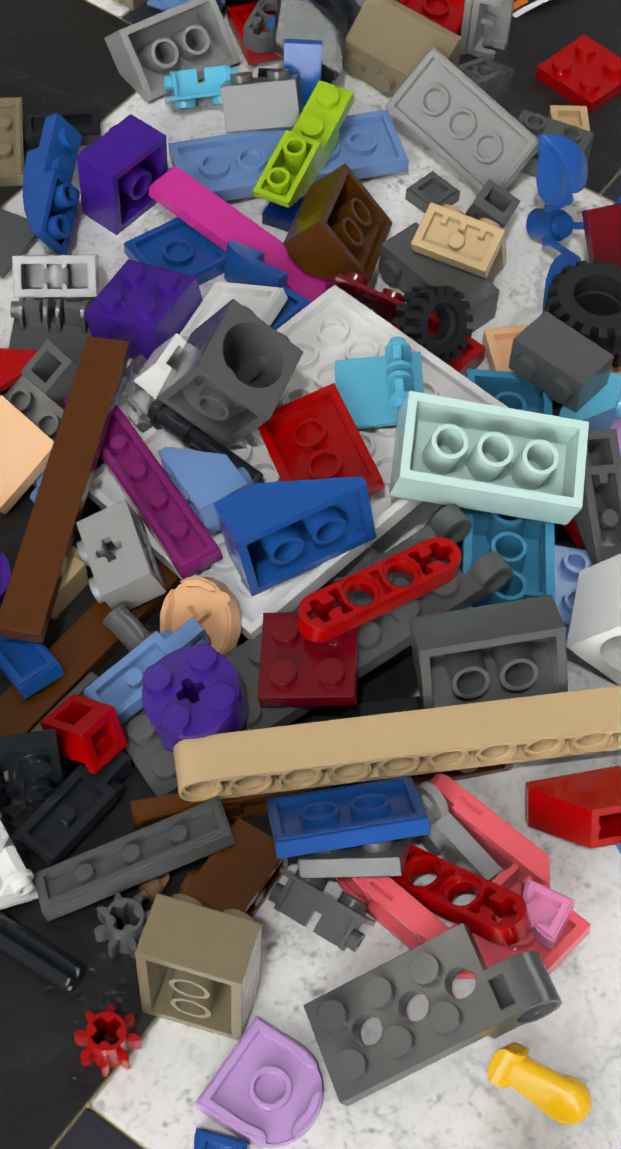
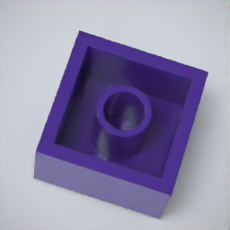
M130 114L120 123L112 126L108 132L91 145L86 146L77 155L82 213L115 235H118L157 204V201L148 196L149 186L168 171L166 135Z
M128 259L84 310V314L92 337L128 341L131 348L129 358L147 362L154 350L177 333L179 335L203 299L196 276Z

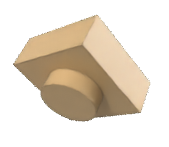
M550 105L548 118L590 131L587 106Z

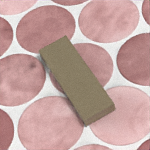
M22 97L0 98V187L22 186L25 165Z

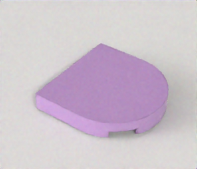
M255 1016L196 1100L195 1108L243 1141L259 1147H280L300 1139L316 1122L323 1102V1081L314 1057L303 1046Z

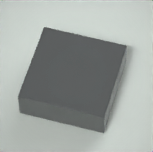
M432 171L406 189L405 199L423 213H426L430 202L440 206L444 204L454 205L459 201L460 191Z

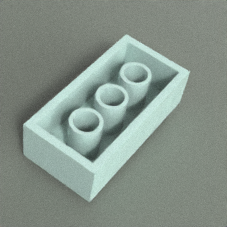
M409 391L398 411L389 496L442 505L455 504L460 508L567 525L582 509L589 422Z

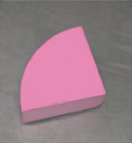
M527 879L523 899L531 919L530 932L542 945L553 950L574 909L575 900Z

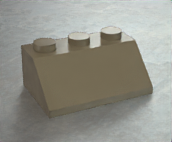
M365 0L345 38L343 70L393 97L432 47H435L455 66H458L462 37L395 0Z

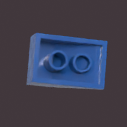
M362 476L256 483L243 490L234 491L225 498L213 503L229 557L252 597L376 538L367 483Z

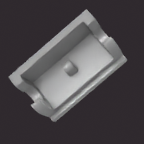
M465 0L460 36L462 37L460 54L465 55L467 53L479 58L495 59V51L486 49L483 46L488 45L496 49H505L508 44L514 0Z

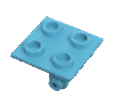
M403 337L391 338L385 346L384 356L334 361L335 385L357 429L397 425L398 411L408 392L424 393L421 351L411 352L409 343Z

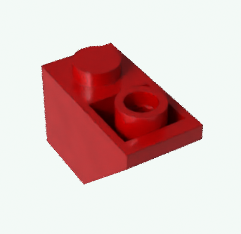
M620 766L525 782V821L527 825L588 848L621 843Z

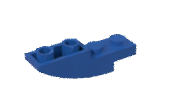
M59 113L45 118L39 147L27 151L22 184L23 204L28 224L34 235L57 255H67L80 191L72 185V179L82 135Z

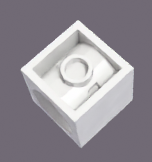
M621 554L579 571L566 644L569 650L619 685H621Z

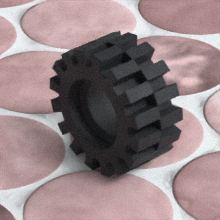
M423 285L411 288L412 292H406L402 296L406 304H397L395 310L401 312V317H394L393 325H400L401 332L442 361L449 362L450 358L456 359L461 355L458 349L465 350L469 344L463 340L464 336H472L473 329H467V323L473 322V315L465 313L466 310L471 308L469 301H461L465 295L461 291H454L455 288L451 286ZM433 308H435L439 317V327L435 337L431 339L428 332V318Z

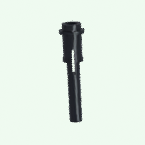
M158 398L152 402L148 409L147 417L155 429H164L186 447L194 445L204 452L226 454L237 469L243 466L247 470L254 484L261 483L263 473Z

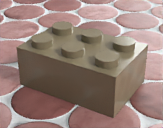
M157 893L135 951L142 1012L239 1041L245 1032L260 986L262 923L255 922L250 915L239 910L226 909L221 912L203 907L198 900L184 894H174L172 897Z

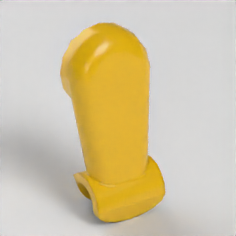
M513 1042L494 1054L487 1072L488 1079L493 1085L500 1088L512 1086L553 1121L562 1125L580 1123L590 1114L592 1100L587 1087L579 1079L569 1075H561L527 1057L530 1052L528 1047Z

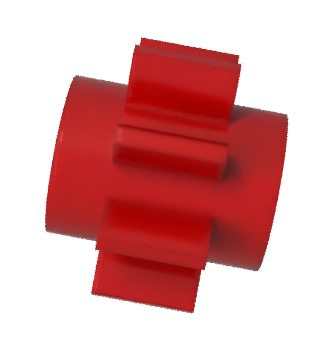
M113 1004L108 1005L106 1012L96 1015L90 1011L85 1012L88 1023L86 1031L78 1030L74 1032L75 1044L87 1047L80 1054L81 1065L85 1067L95 1062L101 1067L103 1077H107L110 1068H115L119 1065L127 1070L130 1069L129 1049L137 1050L142 1047L141 1036L132 1033L128 1034L136 1025L134 1015L131 1013L122 1019L121 1016L115 1013ZM103 1035L110 1040L117 1037V1043L112 1046L107 1041L99 1043V1038Z

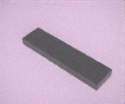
M220 797L34 873L41 912L48 922L112 896L115 893L129 889L237 844Z

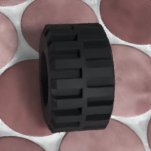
M583 260L576 262L575 267L568 265L562 268L561 274L556 273L553 277L551 285H549L544 312L547 311L614 355L612 366L615 368L621 367L620 264L614 262L605 264L602 260H593V263H587Z

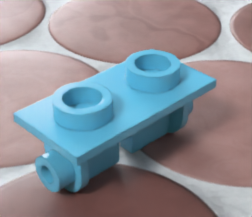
M229 64L203 68L204 82L198 83L196 69L170 71V75L163 76L165 91H172V97L165 99V104L174 103L175 109L197 107L196 100L211 98L212 105L222 104L220 86L226 80H230V74L238 73L237 67L230 68Z

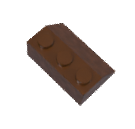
M344 163L309 187L283 245L289 257L295 263L300 264L308 275L331 279L338 273L345 275L346 271H350L365 277L370 282L380 257L381 244L386 241L393 222L347 164Z

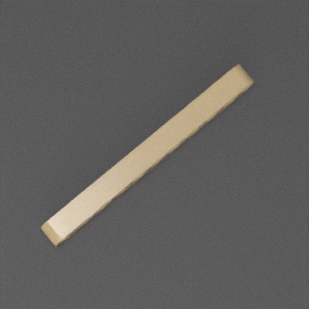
M621 685L220 733L203 738L185 739L179 741L173 748L178 793L180 798L185 801L204 802L217 797L228 799L620 750Z

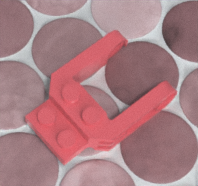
M437 773L428 781L442 793L452 816L503 869L491 882L517 893L522 898L527 879L550 888L548 854L447 775ZM389 876L335 877L338 885L344 892L368 905L369 907L366 912L410 950L457 926L453 923L449 928ZM573 910L553 950L542 945L530 931L522 941L513 945H499L473 932L472 934L487 969L516 954L526 951H538L550 975L589 934L591 924ZM495 915L497 922H499L502 918ZM466 970L456 975L454 980L475 979L472 971Z

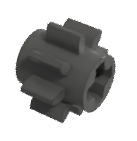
M118 892L115 893V901L108 908L97 907L98 919L103 924L94 928L96 942L109 940V957L114 958L119 952L130 954L132 959L135 960V951L150 910L145 912L143 910V895L138 894L134 899L122 898Z

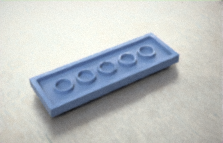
M386 109L347 115L339 129L340 140L312 184L344 163L347 164L358 179L407 172L409 160L389 111ZM294 126L250 130L168 143L169 157L173 167L177 166L224 201L253 197V189L285 130L292 131Z

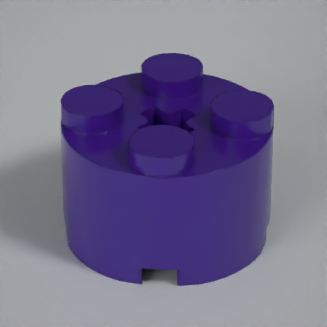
M201 643L193 647L175 650L162 657L156 664L149 666L143 674L142 703L145 713L159 741L172 753L174 746L179 741L241 731L245 721L248 720V702L234 666L225 656L217 652L209 644Z

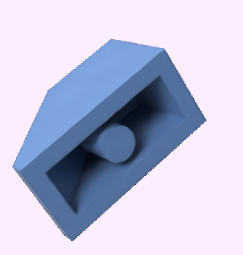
M164 447L158 451L165 472L210 535L221 530L213 503L225 498L234 491L243 490L254 484L247 470L243 466L237 469L226 454Z

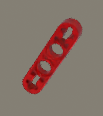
M445 537L429 538L307 595L302 599L298 607L297 628L299 633L305 639L313 642L329 641L448 584L458 573L461 561V551L458 545ZM431 557H434L437 560L430 563ZM447 560V564L444 565L441 561ZM394 572H402L411 578L412 583L404 587L396 586L388 581L387 576ZM353 591H363L368 593L373 601L368 605L358 606L351 603L347 595ZM316 613L319 617L328 615V620L323 622L320 618L310 619L311 614Z
M412 844L410 845L402 876H389L430 912L456 925L464 923L470 927L471 932L493 943L513 945L522 941L531 929L528 908L520 895ZM423 873H434L437 875L436 879L426 886L412 884L414 879ZM470 891L477 894L475 900L467 905L458 906L451 903L453 898L462 892ZM495 915L502 919L497 922Z

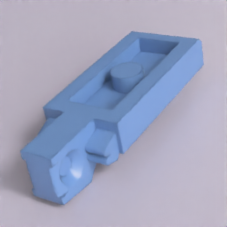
M193 617L174 633L170 629L161 634L156 630L86 687L83 693L89 699L114 706L120 725H122L143 708L142 678L149 666L156 664L162 657L175 650L193 647L201 643L208 644L210 639L206 631Z

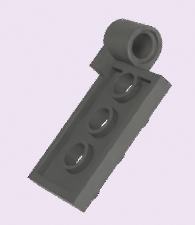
M461 923L303 1006L339 1102L349 1106L486 1036L495 1039L521 1025L542 1019L561 1006L562 1001L538 951H526L516 954L487 969L470 927ZM466 970L472 971L476 980L473 992L466 998L456 999L452 992V982L455 976ZM424 994L429 1004L428 1012L421 1021L410 1023L406 1017V1005L413 996ZM376 1017L382 1025L381 1037L375 1044L364 1046L360 1039L361 1027L365 1021Z

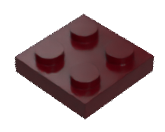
M298 612L263 613L257 696L260 707L357 705L360 626L329 641L313 642L305 639L299 633L297 628ZM312 613L310 619L320 618L323 622H327L328 615L319 617L316 613Z

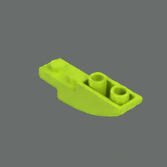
M321 80L318 81L292 131L285 130L253 189L254 196L288 208L301 198L315 181L340 140L339 129L354 103L353 91Z

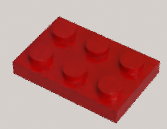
M335 383L276 408L271 418L257 428L281 481L362 476L367 483L369 496L386 489L383 479Z

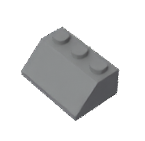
M190 0L120 29L104 38L119 74L146 103L172 92L165 91L163 76L170 75V71L196 69L197 79L200 80L204 78L203 68L225 64L232 66L241 62L216 0Z

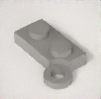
M428 781L422 782L416 789L429 818L430 827L429 835L418 836L422 845L431 854H439L442 859L492 881L503 869L449 812L448 804L438 788Z

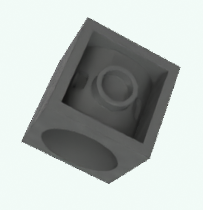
M232 299L191 333L156 398L228 448L271 418L304 351L290 342L287 336L277 332L258 318L250 308ZM227 365L232 369L236 377L231 373Z

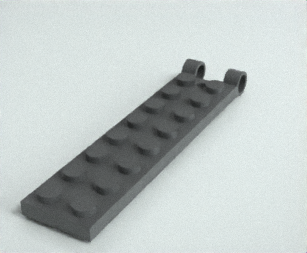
M447 505L435 513L429 525L354 573L429 538L445 537L457 544L469 533L472 523L457 505ZM498 552L486 553L471 566L467 574L464 575L458 569L456 577L448 584L360 625L358 679L411 645L409 618L466 609L488 594L495 593L505 586L513 574L512 568ZM434 557L430 559V563L437 561ZM447 560L441 561L444 565L447 564ZM394 572L387 576L388 581L396 586L404 587L412 583L411 578L402 572ZM353 591L347 595L348 600L358 606L368 605L373 601L371 596L363 591ZM262 632L253 640L250 638L224 655L237 672L249 706L248 720L245 721L241 731L287 726L316 707H260L257 696ZM143 707L121 725L128 744L124 747V750L131 757L132 762L155 796L178 793L174 755L159 741Z

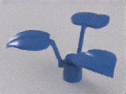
M540 134L537 136L539 156L536 182L539 196L546 204L544 208L533 209L526 221V230L532 239L542 240L543 246H550L561 253L554 259L547 274L542 313H544L548 289L556 273L561 274L562 268L568 265L575 267L576 262L581 261L578 255L557 241L564 240L572 233L573 229L584 230L583 222H573L572 217L561 208L572 204V194L584 189L588 176V164L582 149L572 140L555 134ZM621 196L615 201L614 204L621 203Z

